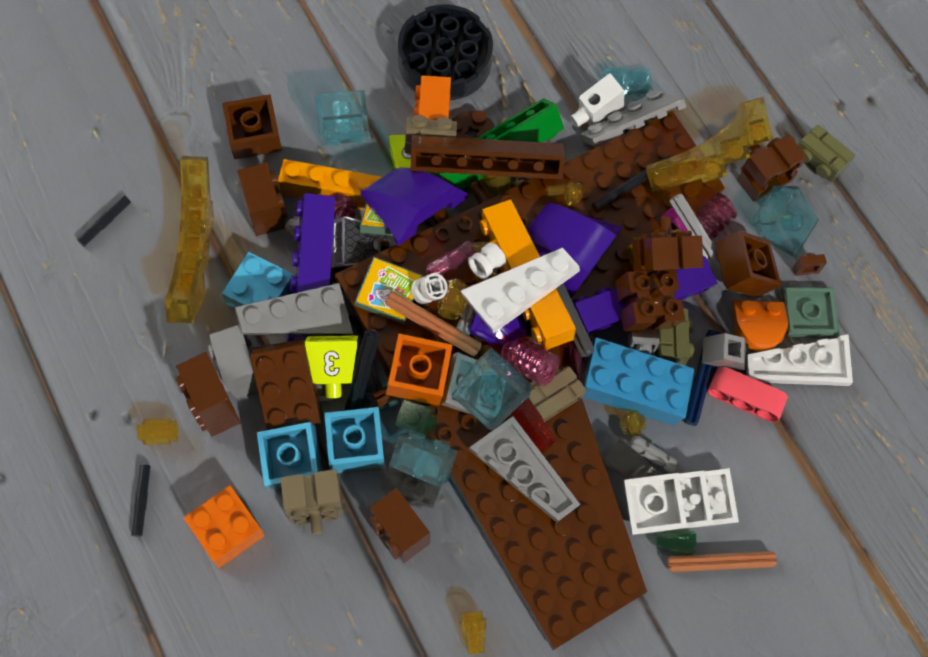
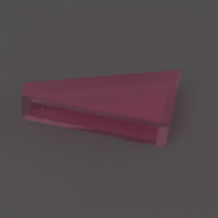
M588 335L592 342L593 335ZM572 340L568 342L570 368L577 376V379L583 383L589 356L581 357Z

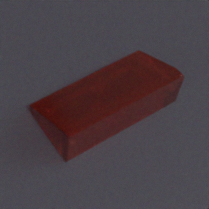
M526 396L521 398L507 411L506 417L510 419L513 416L542 454L556 443V437Z

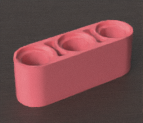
M718 367L708 388V393L712 397L771 422H778L788 399L787 394L783 391L727 367Z

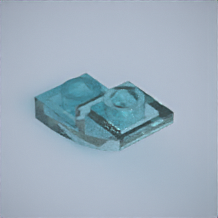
M626 66L603 69V78L611 73L624 89V94L626 95L647 94L653 91L651 68L627 71Z

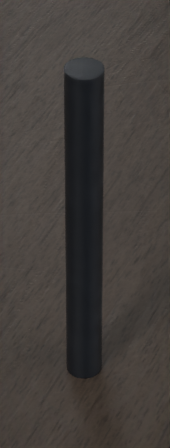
M670 155L666 156L592 203L593 209L598 212L674 163L673 158Z

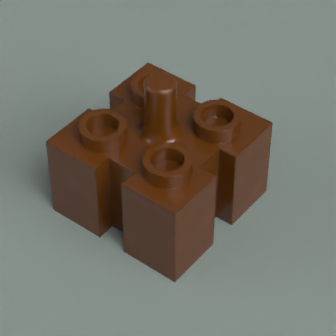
M790 135L781 139L779 137L773 139L768 143L767 149L765 147L762 148L756 140H752L748 144L751 152L747 155V160L741 167L742 171L737 180L752 201L755 202L770 194L773 189H779L792 182L798 173L797 169L802 166L807 157Z
M660 217L661 232L641 234V239L632 240L633 271L703 268L702 235L692 236V231L671 233V217Z
M676 269L656 270L650 276H648L647 271L627 272L615 281L618 301H625L626 306L625 309L620 311L624 332L643 331L651 325L653 330L671 329L685 321L682 300H675L674 293L680 290Z

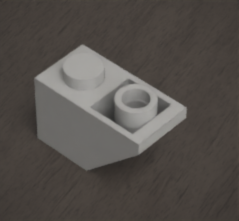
M652 325L643 331L625 332V347L654 355L659 345V336L657 330L652 329Z
M727 333L703 338L702 363L745 372V338Z

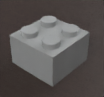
M239 325L210 334L212 344L208 345L211 358L217 362L219 368L215 370L225 391H230L235 398L258 391L250 357L254 348L249 337L241 335Z

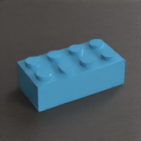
M595 338L592 341L595 352L583 358L579 377L580 382L586 389V394L583 398L670 425H675L686 418L694 374L693 368L599 338Z

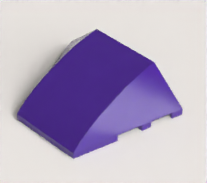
M406 167L394 169L361 191L363 199L374 214L380 216L384 222L383 226L386 230L391 231L394 241L398 246L416 234L417 225L445 206L450 209L454 208L467 199L469 195L437 176L421 171H410V168Z
M548 202L528 227L527 232L540 257L563 248L579 265L580 271L564 282L566 290L572 299L623 227Z

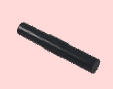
M123 196L77 239L78 243L85 247L131 201L126 196Z
M140 465L131 533V536L135 537L143 536L150 465Z

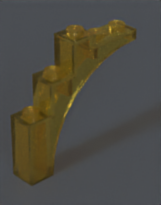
M764 97L739 103V111L728 126L702 144L666 160L646 165L652 191L699 179L703 183L726 177V164L751 158L749 146L774 140Z
M182 156L180 159L181 217L179 241L173 276L165 297V308L168 323L193 324L206 295L204 271L210 260L209 234L214 225V209L210 196L208 157Z

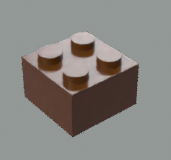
M271 94L222 103L229 144L234 160L282 151Z
M267 162L237 170L256 236L285 229L283 219H287V214L275 171H269Z
M739 230L715 243L717 259L723 274L722 281L726 289L758 298L782 286L770 240Z
M397 488L369 507L371 517L368 519L371 522L370 526L379 538L384 536L387 544L386 548L395 560L400 558L405 563L430 544V531Z

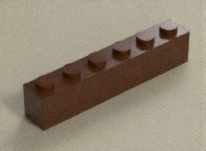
M412 135L410 171L563 179L566 156L564 145L559 143Z

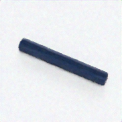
M710 329L707 331L706 337L721 333ZM703 348L688 402L686 418L684 419V422L691 426H697L699 423L713 365L702 363Z

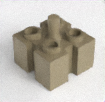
M336 469L314 472L313 475L303 476L301 474L280 478L284 511L290 523L294 522L295 525L310 523L312 535H320L323 533L321 516L323 521L338 519V515L344 514L341 486Z

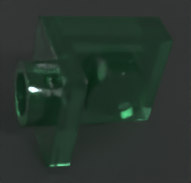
M403 399L395 426L428 436L429 430H434L438 416L435 415L436 410L430 406H423Z

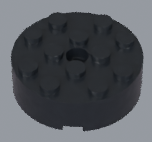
M434 5L426 7L425 11L416 16L412 15L402 26L398 37V64L403 79L414 91H416V85H421V76L451 77L450 101L457 100L477 91L490 74L493 54L492 35L489 28H486L480 21V17L474 12L456 5Z

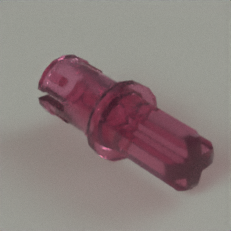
M468 240L450 252L447 250L443 257L429 264L426 267L428 275L432 273L442 275L452 268L456 270L458 265L468 260L469 257L477 252L474 251V246Z

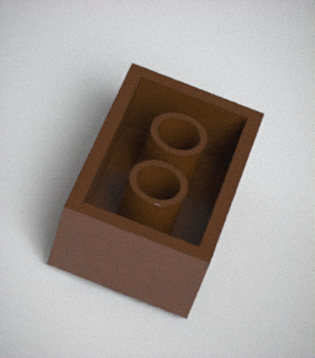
M306 338L256 347L250 354L267 430L307 422L312 424L321 423L323 413L317 384H313L305 347Z
M207 351L176 365L180 375L176 376L175 379L184 393L187 405L202 431L208 430L211 437L241 423Z

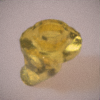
M569 182L568 185L547 186L548 196L564 194L568 206L573 203L577 204L584 194L581 183L574 184Z
M632 412L626 414L619 425L624 434L630 433L632 438L634 436L643 438L641 430L646 429V419L644 415Z

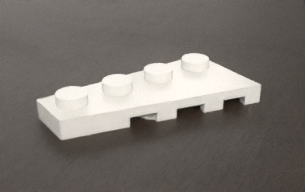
M561 248L461 290V294L489 329L495 333L578 273L580 268L571 256Z
M848 334L830 340L828 338L817 340L815 343L805 345L803 343L785 349L777 348L748 354L745 358L746 376L763 383L850 386L853 383Z

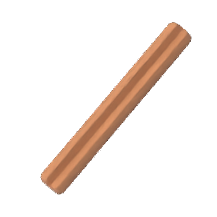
M392 291L385 300L386 306L466 353L475 356L479 352L482 345L481 342L396 292Z
M773 551L670 556L667 560L670 572L769 568L777 564L776 554Z

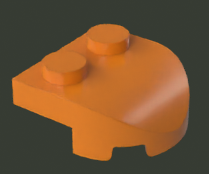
M733 300L732 312L735 324L733 335L745 338V343L748 344L750 350L758 352L775 349L776 345L783 342L788 327L784 302Z

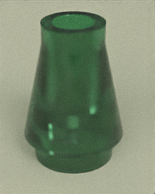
M689 528L668 532H657V549H664L688 556L689 553H696V531H689Z

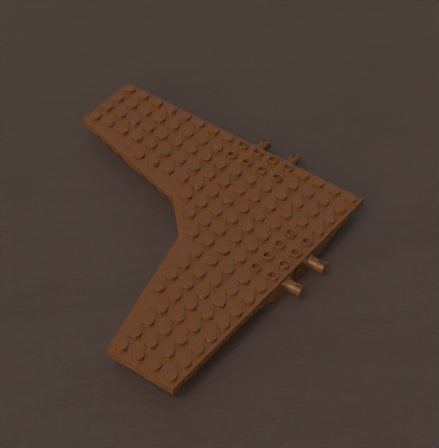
M670 111L663 118H656L638 129H633L565 162L563 179L532 178L493 197L482 179L477 182L475 181L469 186V189L479 205L454 217H449L446 210L442 208L432 215L436 223L435 226L410 237L399 246L396 244L336 273L334 278L340 284L343 294L364 330L375 329L380 334L376 353L389 380L398 334L446 344L451 343L408 318L405 324L354 306L373 257L423 275V277L432 273L442 275L447 283V292L443 298L427 304H421L414 299L413 303L456 328L458 321L461 319L460 315L465 303L461 290L502 273L500 268L493 269V273L488 278L481 279L474 274L468 263L469 257L475 253H480L481 249L491 241L489 236L484 235L480 228L479 221L482 220V209L511 199L527 230L549 202L623 227L571 300L573 302L574 299L583 295H587L588 298L596 296L595 292L605 287L613 290L616 288V280L627 272H633L632 240L641 239V234L661 232L660 217L670 208H673L669 201L673 196L680 193L683 194L694 214L697 215L721 194L726 187L673 111ZM670 155L673 158L674 163L598 212L593 209L592 203L666 156ZM529 320L518 354L493 346L472 334L469 336L482 344L475 356L451 344L452 350L448 372L452 356L457 352L478 361L486 359L509 368L497 419L485 418L441 405V402L438 406L386 395L387 386L371 393L374 402L377 401L375 405L379 409L397 398L401 400L417 427V430L398 439L400 448H404L402 449L403 453L406 455L426 443L436 462L438 461L464 498L552 650H555L642 596L647 590L583 399L575 402L541 425L536 424L530 412L527 411L521 402V398L525 393L524 388L536 380L539 384L547 379L546 374L556 367L562 370L569 366L577 376L581 360L573 340L545 351L542 345L531 342V328L533 327ZM513 416L580 505L560 521H554L469 451V447Z

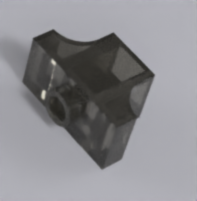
M391 462L381 488L388 493L397 488L411 506L421 509V506L434 508L443 481Z

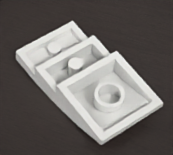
M730 468L680 474L672 473L624 480L632 535L739 522Z

